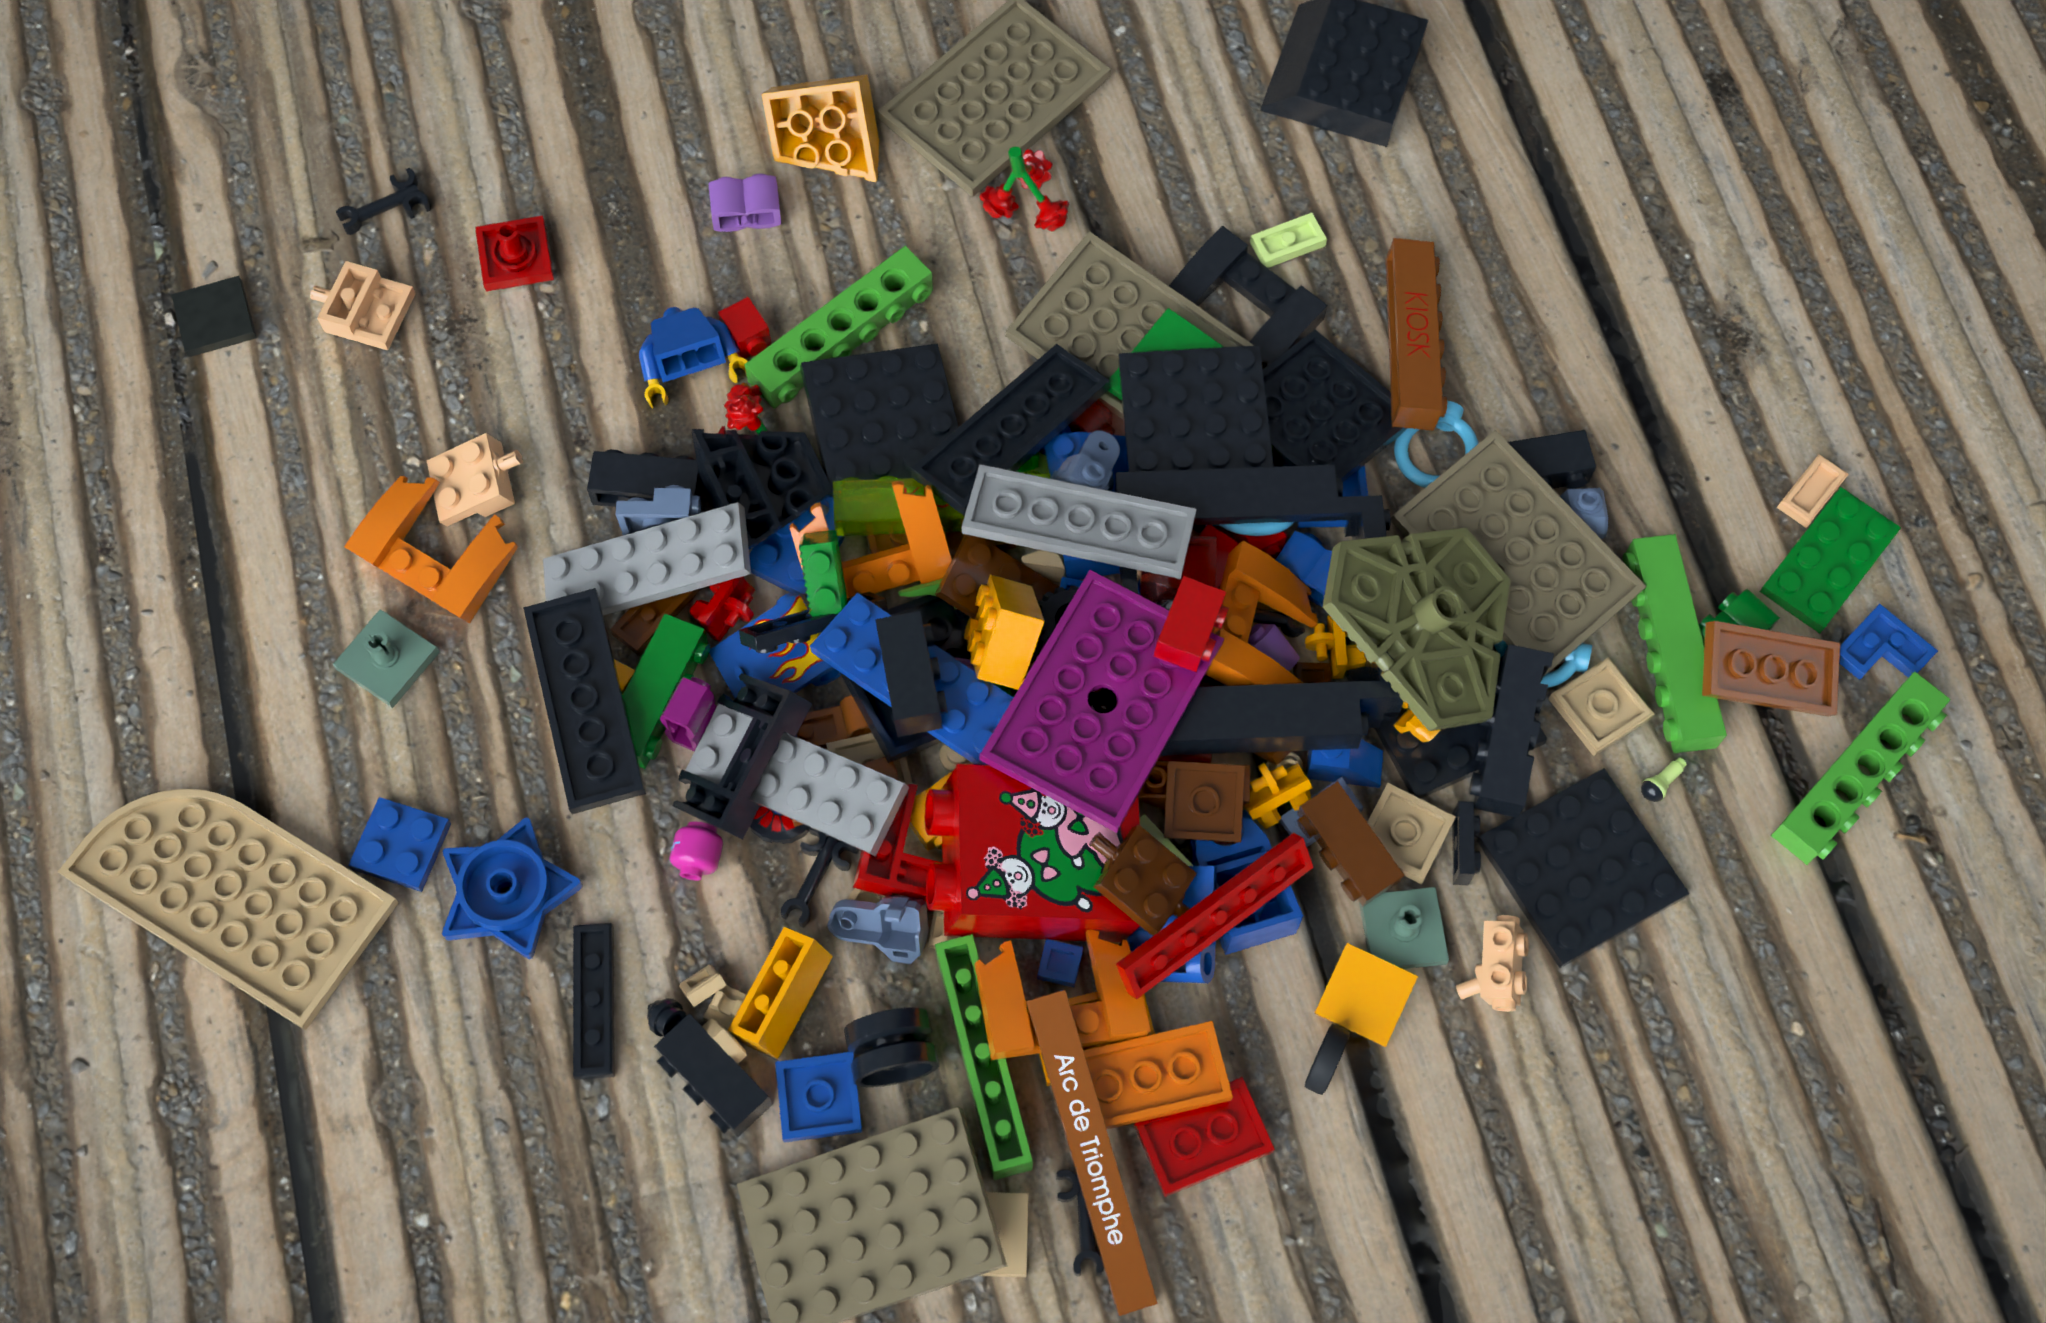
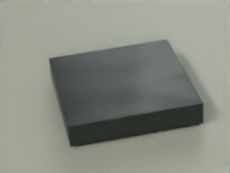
M240 276L171 294L184 351L188 357L257 338L243 281Z

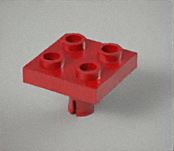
M543 215L475 227L482 280L486 292L554 280Z

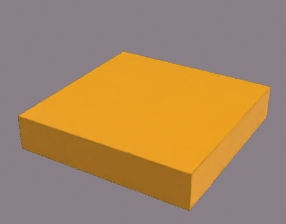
M1346 943L1314 1014L1386 1047L1418 976Z

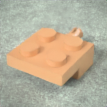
M345 261L332 289L328 290L315 285L313 287L314 290L311 291V299L324 302L317 317L324 332L389 350L416 293L413 286L382 278L376 269Z
M487 433L426 460L430 477L440 482L433 495L439 522L445 526H450L476 513L487 517L515 504L508 469L519 464L521 465L523 463L522 455L518 450L504 455L502 442Z

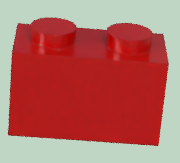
M1183 576L1158 638L1154 657L1197 672L1201 660L1209 662L1217 641L1210 638L1214 627L1222 629L1229 610L1228 607L1223 606L1226 591Z

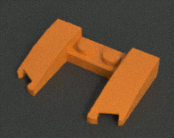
M400 476L375 503L344 547L464 621L471 623L516 552L518 545L514 541L508 544L504 542L498 529L504 526L505 523L494 514L466 548L452 569H449L403 541L440 482L433 477H426L424 484L407 483L408 478Z
M903 481L891 482L909 543L842 562L847 598L855 596L856 593L871 592L875 594L917 581L925 584L943 579L952 561V557L930 485H926L925 496L903 493ZM821 502L815 503L810 508L815 518L799 531L794 523L790 525L800 565L802 558H800L799 544L803 534L829 531Z
M1243 540L1228 554L1220 590L1226 591L1223 606L1228 607L1229 610L1222 629L1214 627L1212 633L1224 638V641L1206 675L1227 686L1303 683L1274 659L1250 645L1248 639L1258 601L1311 628L1315 627L1318 624L1317 614L1311 611L1308 598L1311 590L1284 565Z
M1087 930L1086 938L1099 1002L1070 1006L1082 1047L1147 1036L1151 1030L1143 995L1135 999L1127 993L1116 966L1117 962L1131 953L1128 941L1122 940L1121 945L1098 939L1099 931ZM1005 941L999 946L1002 954L986 965L980 959L974 964L991 1060L1041 1053L1030 1013L1027 1011L1012 942Z

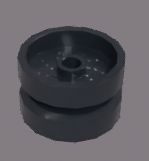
M917 1007L897 1008L869 1014L846 1025L844 1034L847 1049L852 1053L860 1055L851 1062L854 1084L858 1087L867 1088L890 1086L916 1080L937 1070L940 1064L936 1046L931 1042L924 1041L933 1031L929 1012L924 1008Z

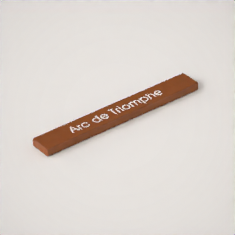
M1066 990L1027 1000L1026 1003L1117 1313L1119 1316L1156 1305L1158 1302Z

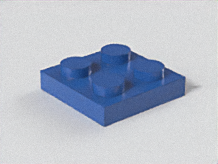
M379 797L348 866L354 871L422 892L449 831L451 822L447 818Z
M846 1052L775 1062L784 1143L863 1132L858 1086L854 1084L851 1070V1062L855 1059L854 1053Z

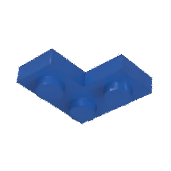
M1879 604L1840 645L1839 664L1860 680L1883 657L1909 678L1914 671L1918 673L1938 650Z

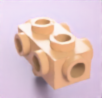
M1501 915L1496 917V921H1484L1482 964H1477L1475 967L1476 978L1456 985L1461 999L1480 993V997L1489 1005H1492L1493 1010L1511 1012L1516 1011V1006H1520L1521 994L1525 995L1527 991V975L1525 971H1522L1523 956L1528 955L1529 939L1527 933H1524V930L1520 927L1519 917Z

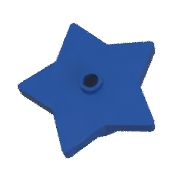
M525 817L497 841L486 843L480 847L443 849V856L456 886V896L442 930V935L449 941L494 936L525 958L533 959L545 915L583 887V884L577 877L543 858L533 824L529 818ZM511 887L508 892L501 894L504 888Z

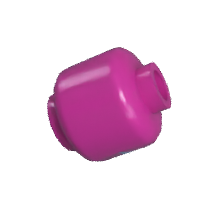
M692 821L688 822L687 826L681 827L676 831L670 853V862L680 870L679 875L681 877L698 881L702 879V875H710L717 871L723 849V839L717 834V828L707 823Z

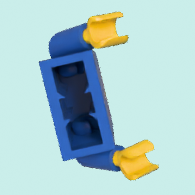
M678 307L667 309L662 318L651 322L652 334L646 336L639 351L644 382L649 384L645 390V398L651 408H653L651 400L655 394H662L665 406L668 404V395L665 389L659 385L658 379H662V382H667L726 363L725 358H728L730 362L729 378L732 382L737 383L738 378L734 369L741 368L746 373L744 364L748 362L746 359L738 357L739 349L726 324L710 316L705 317L700 309L695 307L684 311Z

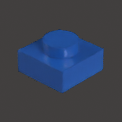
M1046 939L1037 979L1075 988L1084 947Z

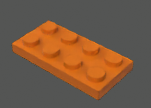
M1213 1021L1084 1050L1106 1129L1230 1101L1233 1098Z

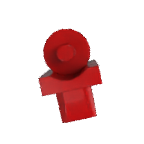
M744 576L710 585L709 588L714 594L710 602L702 599L697 600L690 609V614L695 621L703 626L714 640L720 642L728 629L734 627L739 619L750 622L754 617L753 611L748 606L753 600L752 595L756 590L745 580Z

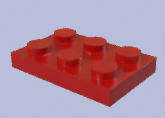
M1243 1077L1229 1082L1233 1095L1230 1101L1133 1123L1164 1198L1274 1152V1146Z

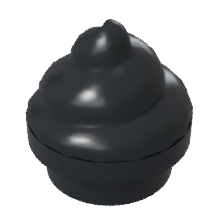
M673 998L657 1000L654 1003H650L647 1007L649 1029L660 1037L669 1033L687 1016L685 1011H683V1006Z

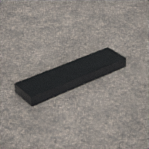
M612 923L573 925V1077L575 1080L615 1077L614 926Z

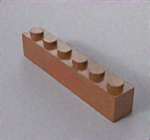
M1393 238L1386 257L1392 427L1434 431L1439 418L1444 417L1446 414L1447 397L1442 396L1446 370L1440 364L1444 353V340L1439 339L1443 313L1438 311L1437 306L1441 297V284L1436 283L1440 258L1435 256L1434 242Z

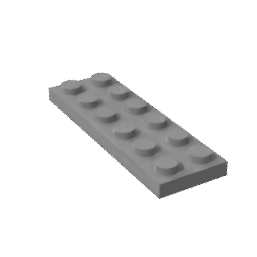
M979 464L962 524V534L1181 579L1196 509Z
M737 502L544 558L546 601L596 588L603 615L750 575L751 568L745 509Z
M718 704L686 771L719 785L752 719L724 705ZM783 733L777 751L771 756L762 774L761 782L753 791L749 800L876 856L909 786L803 739Z

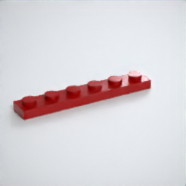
M1295 833L1291 834L1117 962L1116 966L1127 993L1135 999L1141 997L1314 868L1304 838Z

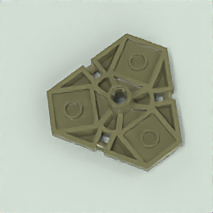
M1467 528L1413 533L1403 538L1402 541L1399 535L1341 541L1332 549L1323 608L1337 625L1348 633L1347 636L1356 643V647L1365 653L1364 655L1370 663L1375 662L1382 670L1381 676L1386 682H1390L1391 688L1399 693V697L1403 702L1408 703L1410 710L1428 731L1482 723L1492 718L1501 655L1493 651V646L1503 639L1510 578Z

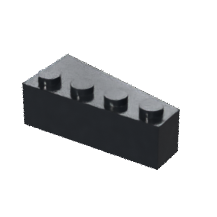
M1508 645L1499 663L1492 718L1480 723V726H1485L1486 728L1484 739H1478L1474 756L1475 760L1480 761L1479 772H1473L1469 786V794L1475 796L1474 809L1518 818L1525 807L1534 756L1528 755L1529 750L1533 751L1541 725L1539 721L1534 720V716H1539L1543 701L1546 699L1548 685L1541 684V681L1548 668L1552 667L1554 653Z

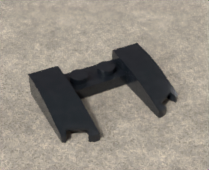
M1222 225L1189 260L1169 287L1199 306L1223 282H1226L1269 315V320L1249 341L1254 346L1260 345L1261 361L1267 363L1268 366L1311 333L1325 319L1328 305L1302 285L1296 290L1247 253L1248 244Z
M741 673L738 677L744 682L745 687L739 690L735 700L732 701L729 696L723 693L718 699L717 704L724 705L751 718L752 721L719 785L683 769L681 770L678 780L684 784H690V788L686 793L687 802L674 801L673 807L743 840L760 805L749 800L753 791L759 786L762 774L771 756L777 751L783 733L796 737L812 703L792 691Z

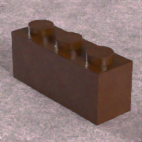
M1338 781L1299 807L1297 814L1300 818L1297 819V823L1308 839L1314 837L1322 848L1319 851L1321 859L1330 870L1336 868L1344 880L1341 882V886L1351 901L1355 902L1358 900L1362 907H1364L1401 882L1405 876Z

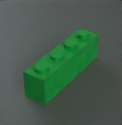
M664 614L623 693L639 766L643 769L646 768L650 759H656L661 750V737L666 727L662 724L660 717L680 680L683 677L689 680L691 677H694L693 673L697 665H702L706 661L710 651V644L705 629L668 614Z

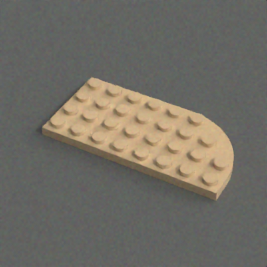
M175 789L157 792L122 806L97 824L58 870V873L305 1031L399 903L393 896L244 804L219 793L196 789Z

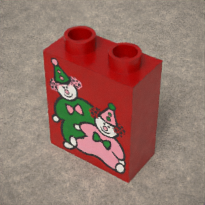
M957 764L942 789H929L925 802V830L927 835L942 836L943 863H931L928 868L926 902L929 910L944 911V936L964 937L973 934V937L1087 941L1086 931L1096 930L1099 931L1098 939L1108 942H1122V940H1126L1140 927V925L1093 887L1103 873L1106 858L1089 845L1092 838L1099 832L1115 846L1121 844L1131 828L1138 824L1140 825L1138 796L1116 833L990 765Z

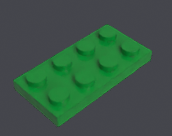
M1840 487L1759 592L1820 634L1901 527Z

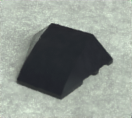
M692 429L700 482L713 509L737 502L744 507L749 550L808 511L815 503L823 501L833 493L829 480L805 432L761 431L759 435L738 434L736 430H726V434L704 433V429Z

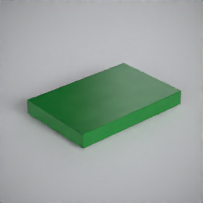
M1167 308L1132 352L1221 348L1224 346L1173 310ZM1118 368L1109 378L1110 385L1108 391L1122 401Z

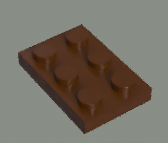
M965 534L935 595L975 619L979 606H976L977 593L981 584L987 585L990 574L1032 586L1037 601H1042L1043 595L1047 592L1054 594L1055 589L1059 588V586L983 538Z

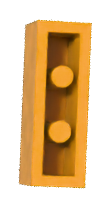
M783 927L728 1031L747 1046L778 1059L833 956L815 939Z

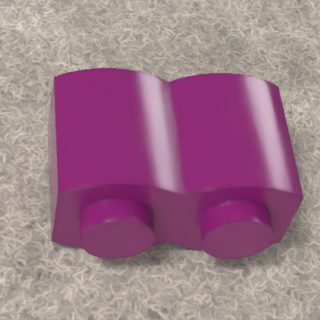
M683 677L660 717L662 724L667 728L665 730L666 736L673 743L694 752L717 708L714 694L711 692V686L707 682L696 677H691L690 680Z

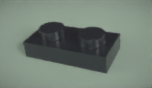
M1458 801L1452 812V815L1456 817L1452 824L1453 885L1468 886L1474 875L1479 874L1481 867L1480 851H1475L1474 837L1478 838L1480 833V816L1474 815V802Z

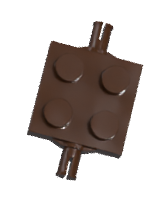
M1138 824L1132 827L1124 841L1117 846L1104 837L1101 832L1092 838L1089 845L1106 858L1103 873L1093 887L1150 935L1153 936L1161 931L1170 916L1174 915L1178 918L1190 909L1183 903L1187 888L1197 873Z

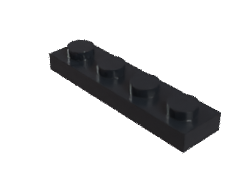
M871 592L860 594L882 610L888 609L886 598ZM854 596L847 598V603H848ZM809 609L739 629L740 641L742 645L755 650L757 653H770L776 651L780 644L809 641L811 635L822 632L838 614L813 617L809 614Z

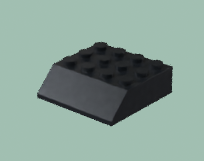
M1311 0L1299 4L1260 111L1387 147L1423 44L1429 20L1361 0Z

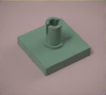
M380 609L333 663V666L344 676L393 708L440 652L432 643Z
M1436 887L1385 892L1364 907L1359 902L1368 953L1402 969L1446 965L1448 963L1449 957Z

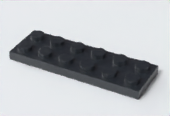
M1056 344L912 466L911 477L924 487L930 485L932 492L965 516L979 464L1016 472L1109 390L1110 380Z
M596 588L523 607L569 811L571 814H576L646 794Z

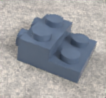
M669 485L665 488H654L653 501H647L643 498L617 501L615 514L622 534L627 535L703 512H701L700 496H693L691 489H685L678 485Z

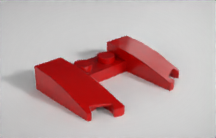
M909 784L907 785L909 789L877 855L874 856L861 851L853 888L883 896L896 893L908 897L923 898L926 901L928 868L931 863L942 862L903 853L918 785Z

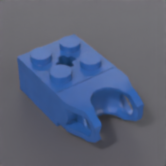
M1246 810L1242 812L1241 842L1223 846L1213 841L1188 839L1192 851L1193 866H1217V889L1272 849L1267 835L1252 820ZM1291 885L1219 938L1225 955L1297 933L1303 919V913Z

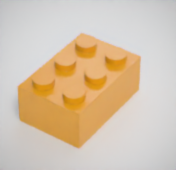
M990 574L987 585L981 584L978 590L976 606H979L975 619H969L964 639L968 640L967 651L971 653L970 663L974 665L977 679L1019 690L1025 679L1040 636L1044 618L1032 586Z

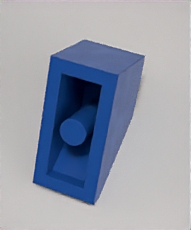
M1361 739L1358 749L1308 750L1306 776L1310 780L1334 782L1342 777L1347 784L1380 788L1383 750Z

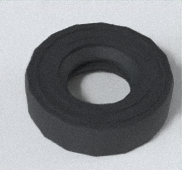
M1334 1024L1329 1027L1305 1081L1304 1087L1320 1095L1326 1092L1349 1040L1350 1032Z

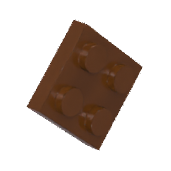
M1168 761L1164 838L1241 842L1245 765Z

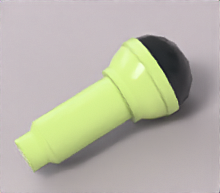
M1678 758L1676 761H1672L1658 775L1646 778L1641 785V793L1644 798L1651 802L1662 800L1666 796L1669 785L1683 772V768L1687 765L1685 760Z

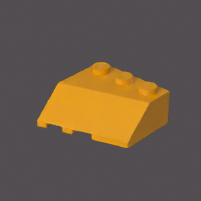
M868 74L775 86L762 93L774 161L810 169L819 168L844 176L862 177L873 182L878 181L879 136Z

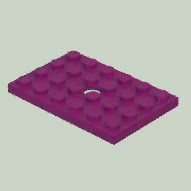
M1089 570L980 753L979 760L1117 833L1220 650L1224 638L1214 633L1211 634L1210 638L1217 640L1209 662L1201 660L1197 672L1154 657L1156 644L1169 610ZM1102 687L1113 691L1118 703L1116 708L1108 713H1099L1093 710L1088 703V695L1091 691L1100 690Z

